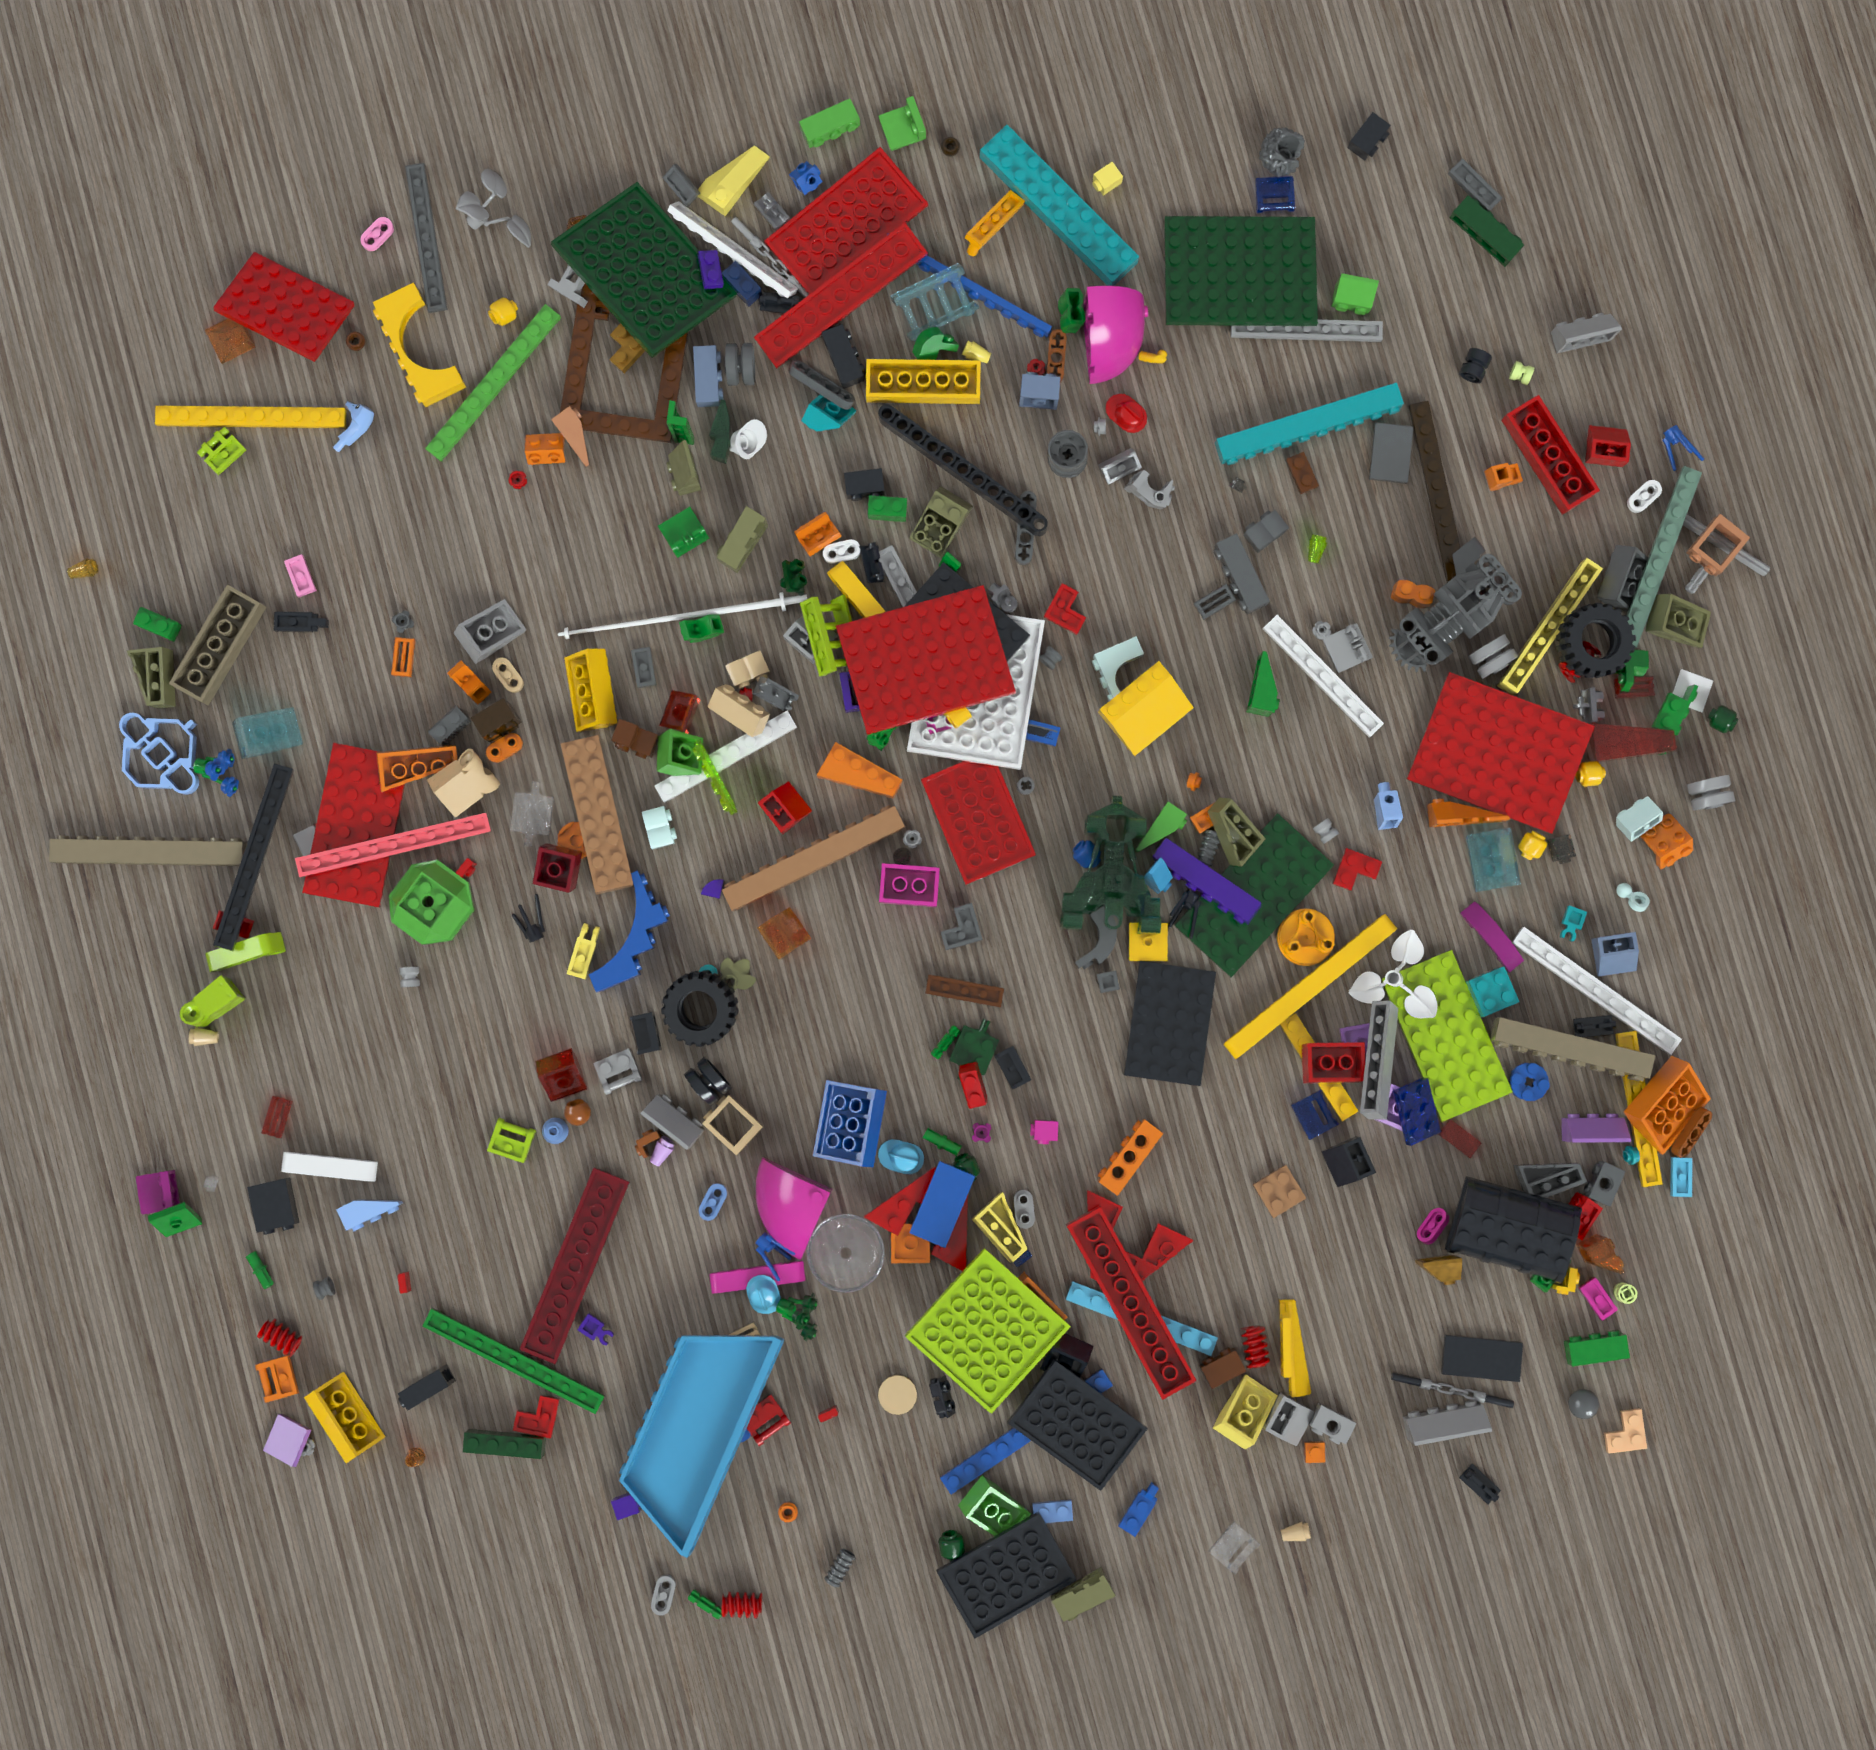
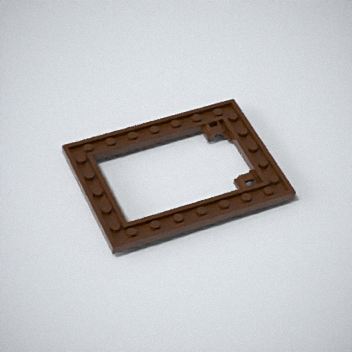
M584 284L581 290V297L587 300L588 303L585 308L577 304L560 413L569 406L571 409L576 408L582 416L580 421L582 422L583 431L671 443L672 435L667 425L669 400L675 401L676 404L678 402L688 332L665 349L654 420L581 410L595 319L608 321L610 314L607 307ZM597 307L602 308V313L597 312Z

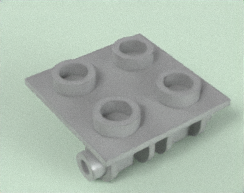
M1357 623L1351 624L1345 629L1323 639L1338 673L1373 658Z

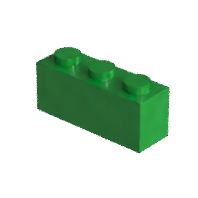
M1619 1330L1608 1331L1607 1335L1591 1333L1586 1338L1571 1336L1569 1337L1570 1340L1564 1341L1567 1364L1572 1367L1630 1358L1627 1335L1620 1333Z

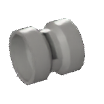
M1329 818L1313 828L1315 833L1321 836L1320 840L1323 844L1339 834L1338 830L1332 827V822Z
M419 967L399 968L400 975L404 978L400 981V987L420 986V980L416 978L419 974Z

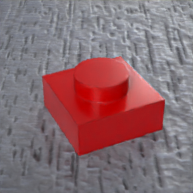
M467 858L455 873L464 879L470 877L475 872L477 863Z

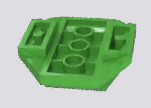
M439 860L412 864L389 895L391 922L422 945L452 941L475 910L470 883ZM428 897H432L434 900L431 907H427L425 904Z

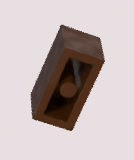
M1227 1347L1219 1352L1220 1355L1214 1358L1212 1356L1202 1360L1203 1364L1199 1365L1211 1389L1246 1372L1234 1348L1230 1349Z

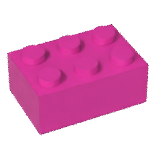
M882 863L879 903L937 907L940 868Z

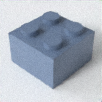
M1035 372L1022 374L1019 407L1057 410L1060 377H1056L1057 375L1045 374V376H1042Z

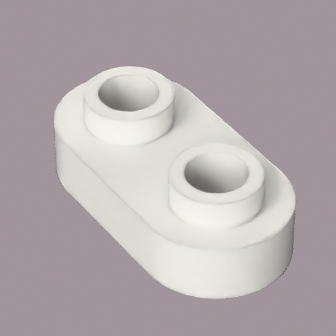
M1649 480L1628 498L1627 506L1629 510L1639 513L1647 508L1660 496L1662 492L1660 483L1655 480ZM1648 488L1652 489V494L1648 493ZM1634 501H1638L1639 506H1635Z
M852 539L832 543L824 548L823 557L829 564L853 560L860 555V545ZM852 547L855 549V551L853 553H849L848 549ZM831 552L836 553V556L834 558H831L829 556Z

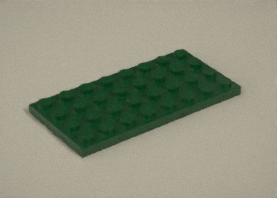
M1278 813L1260 831L1265 840L1242 867L1229 865L1221 874V876L1261 902L1260 909L1248 925L1246 923L1240 924L1233 918V914L1230 912L1224 913L1217 907V903L1214 901L1208 902L1201 896L1198 899L1201 905L1198 909L1193 938L1190 939L1189 935L1194 908L1188 910L1174 925L1230 978L1334 866L1331 861Z

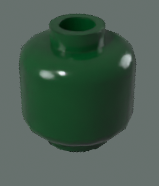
M1724 705L1719 706L1717 709L1713 708L1708 716L1711 719L1710 727L1724 734L1728 731L1732 732L1739 719L1736 718L1737 713Z
M968 1153L960 1154L954 1158L952 1166L975 1175V1181L980 1173L976 1158Z
M947 1530L939 1537V1550L943 1558L952 1561L965 1553L963 1536L956 1530Z

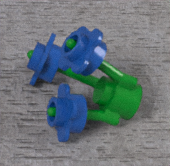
M231 749L219 752L218 757L198 758L195 760L193 765L194 772L202 774L203 778H208L221 784V791L224 794L227 793L228 797H231L238 789L239 781L235 780V777H226L224 780L218 778V776L225 773V769L233 767L235 757Z

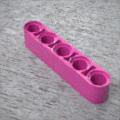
M794 1261L772 1264L780 1277V1281L776 1280L767 1265L710 1273L711 1293L745 1290L748 1282L757 1275L770 1276L777 1285L806 1281L804 1262Z

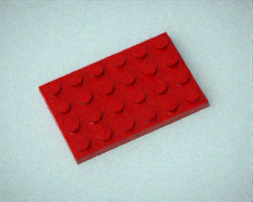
M253 252L213 308L215 312L315 362L354 308V302Z
M963 761L921 779L965 885L1036 856L998 766Z

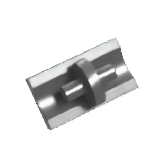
M769 192L754 202V206L775 231L790 219Z
M993 583L987 592L992 596L991 599L995 606L1002 612L1010 613L1016 610L1018 603L1015 597L1012 596L1009 588L1005 584L1000 587Z
M1595 687L1581 690L1578 704H1574L1573 709H1579V716L1583 717V722L1591 724L1605 719V711L1597 709L1596 704L1603 702V692L1595 690Z

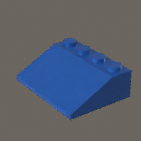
M826 1080L813 1157L862 1167H874L887 1091Z

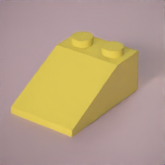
M1245 1374L1221 1410L1213 1429L1243 1449L1253 1446L1278 1395Z

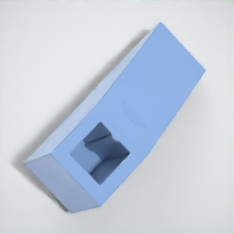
M355 1200L336 1210L345 1229H352L354 1232L364 1227L363 1223L368 1220L372 1223L381 1219V1214L385 1212L391 1214L399 1210L398 1206L403 1204V1202L394 1200Z

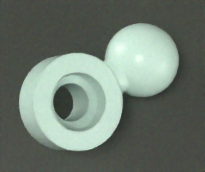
M1621 883L1617 886L1616 892L1618 896L1628 898V904L1633 910L1638 912L1646 910L1650 900L1645 893H1633L1632 887L1627 883Z

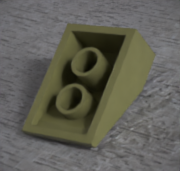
M684 440L668 455L669 462H666L669 473L673 472L674 480H671L673 490L678 491L679 496L701 490L692 453L687 441Z
M1659 594L1655 597L1645 631L1664 639L1702 648L1711 612L1673 594Z

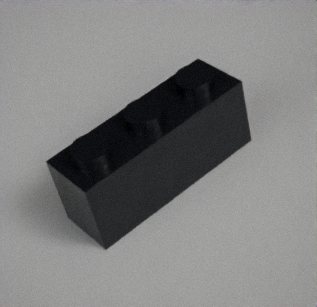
M843 324L822 332L823 341L842 388L845 389L863 382L866 372L863 364H859L857 361L859 354L856 347L851 346L850 340H852L849 329L845 330Z

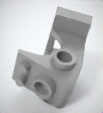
M567 265V270L559 283L551 278L547 285L585 308L588 301L581 297V290L585 283L580 277H578L575 283L571 282L570 280L575 272Z
M1145 470L1134 474L1124 487V490L1128 493L1132 492L1147 506L1157 509L1166 508L1170 504L1172 498L1170 492L1175 489V486H1172L1173 480H1171L1160 491H1155L1148 485L1147 477L1150 474Z

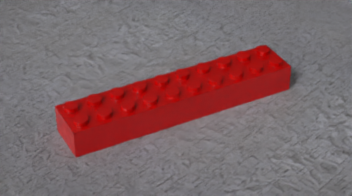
M1097 1206L1065 1224L1161 1399L1164 1400L1196 1382V1378L1102 1208Z

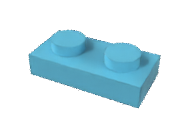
M1671 1157L1670 1196L1692 1197V1158Z

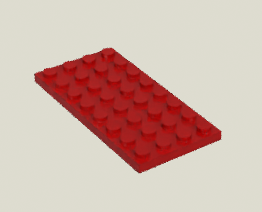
M879 147L764 240V242L810 295L880 242L888 233L890 234L903 223H908L928 206V202L884 150Z
M333 743L310 855L395 834L405 784L384 792L380 791L376 754L379 751ZM390 856L308 875L305 877L302 893L380 908Z

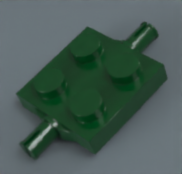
M983 1019L979 1029H972L963 1025L949 1061L959 1066L977 1062L981 1075H985L999 1043L998 1039L986 1033L990 1021Z

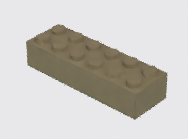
M227 585L169 684L209 706L267 607Z

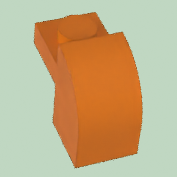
M1517 463L1491 466L1484 471L1490 491L1500 490L1503 487L1523 481Z
M462 660L447 672L477 705L492 693Z

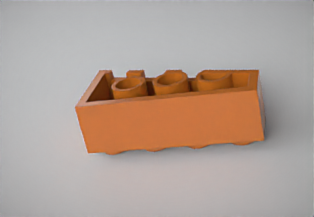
M837 742L833 745L817 773L818 778L889 798H894L903 782L899 777Z

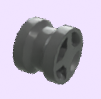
M1050 646L1046 648L1045 654L1039 657V660L1051 670L1055 668L1057 662L1063 659Z
M329 1276L325 1277L323 1281L313 1282V1290L319 1300L324 1299L327 1295H335V1287Z

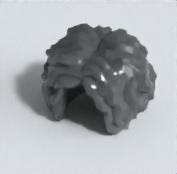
M1282 127V129L1274 128L1264 137L1261 151L1259 152L1262 166L1277 177L1296 172V168L1299 167V161L1295 159L1300 157L1305 143L1303 135L1297 134V132L1286 127Z

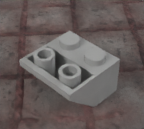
M801 616L786 631L783 638L814 664L815 659L804 617ZM827 630L829 641H834L838 635L833 630Z
M1280 1392L1263 1428L1274 1436L1297 1446L1315 1411Z

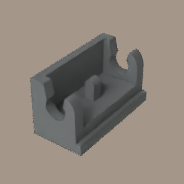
M760 677L752 692L753 695L782 711L791 710L793 708L790 706L792 701H797L799 697L796 693L765 677Z

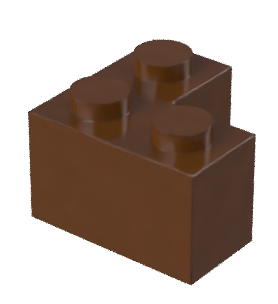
M619 719L611 741L618 750L626 753L631 750L636 752L635 756L646 759V757L652 758L659 735Z

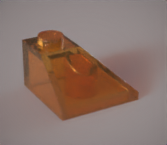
M229 318L205 329L222 364L256 347L247 328Z

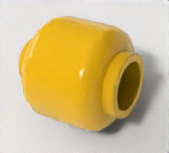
M503 297L493 302L489 307V317L496 325L505 326L517 317L516 311L518 308L513 300L510 301Z
M1598 761L1582 762L1579 765L1575 779L1584 787L1596 786L1602 783L1603 778L1606 776V771Z
M1533 830L1531 833L1527 832L1518 846L1519 850L1522 851L1521 856L1529 860L1540 858L1547 847L1546 837Z

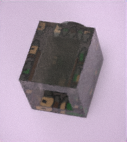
M1570 834L1547 840L1553 862L1559 861V864L1571 862L1570 858L1576 856Z

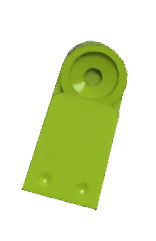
M220 975L198 993L193 1000L181 1007L180 1018L186 1024L200 1028L207 1027L212 1021L230 1011L246 998L230 978Z

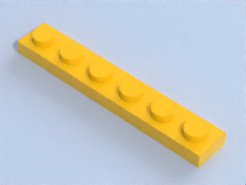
M1294 1013L1283 1021L1280 1026L1302 1059V1044L1315 1042L1297 1014ZM1317 1083L1342 1122L1358 1112V1109L1341 1083Z

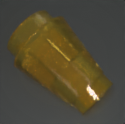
M88 558L67 569L68 576L71 579L93 577L99 571L96 561Z

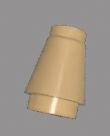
M198 1027L189 1031V1044L200 1046L218 1043L219 1032Z
M1299 1522L1281 1529L1283 1541H1307L1306 1539L1311 1538L1308 1523Z

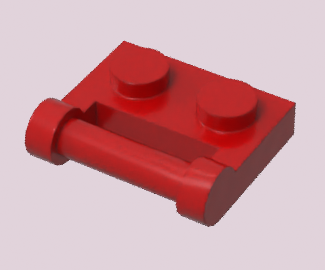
M770 1394L756 1405L747 1430L760 1447L767 1438L779 1429L790 1425L791 1421L772 1394ZM778 1414L781 1419L759 1435L756 1430Z

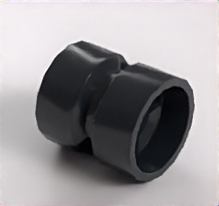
M1470 348L1465 358L1467 363H1463L1459 375L1469 382L1481 383L1486 373L1485 369L1489 367L1492 356L1484 350Z

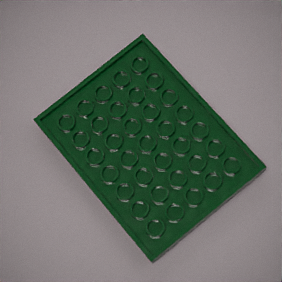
M638 182L551 241V246L651 358L715 313L737 295V292L724 278L723 288L704 289L697 255L699 250Z
M1165 216L1166 325L1317 326L1315 217Z

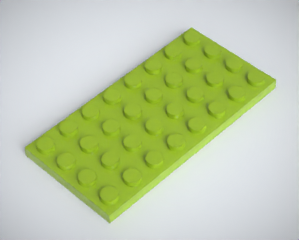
M1452 950L1399 971L1403 976V984L1413 992L1416 987L1421 985L1432 990L1438 1006L1434 1018H1415L1409 1015L1405 1009L1404 1002L1411 994L1400 986L1393 987L1389 984L1383 986L1389 1001L1399 1008L1398 1023L1440 1122L1513 1093Z

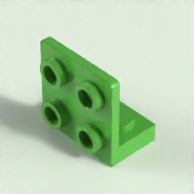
M913 96L906 98V106L879 115V121L891 151L926 139V129Z

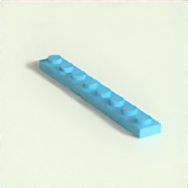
M1072 1281L1066 1300L1117 1319L1103 1292ZM1161 1315L1176 1343L1204 1354L1212 1355L1218 1337Z

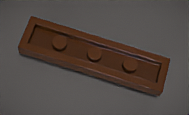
M928 975L925 994L1001 1008L1004 988Z

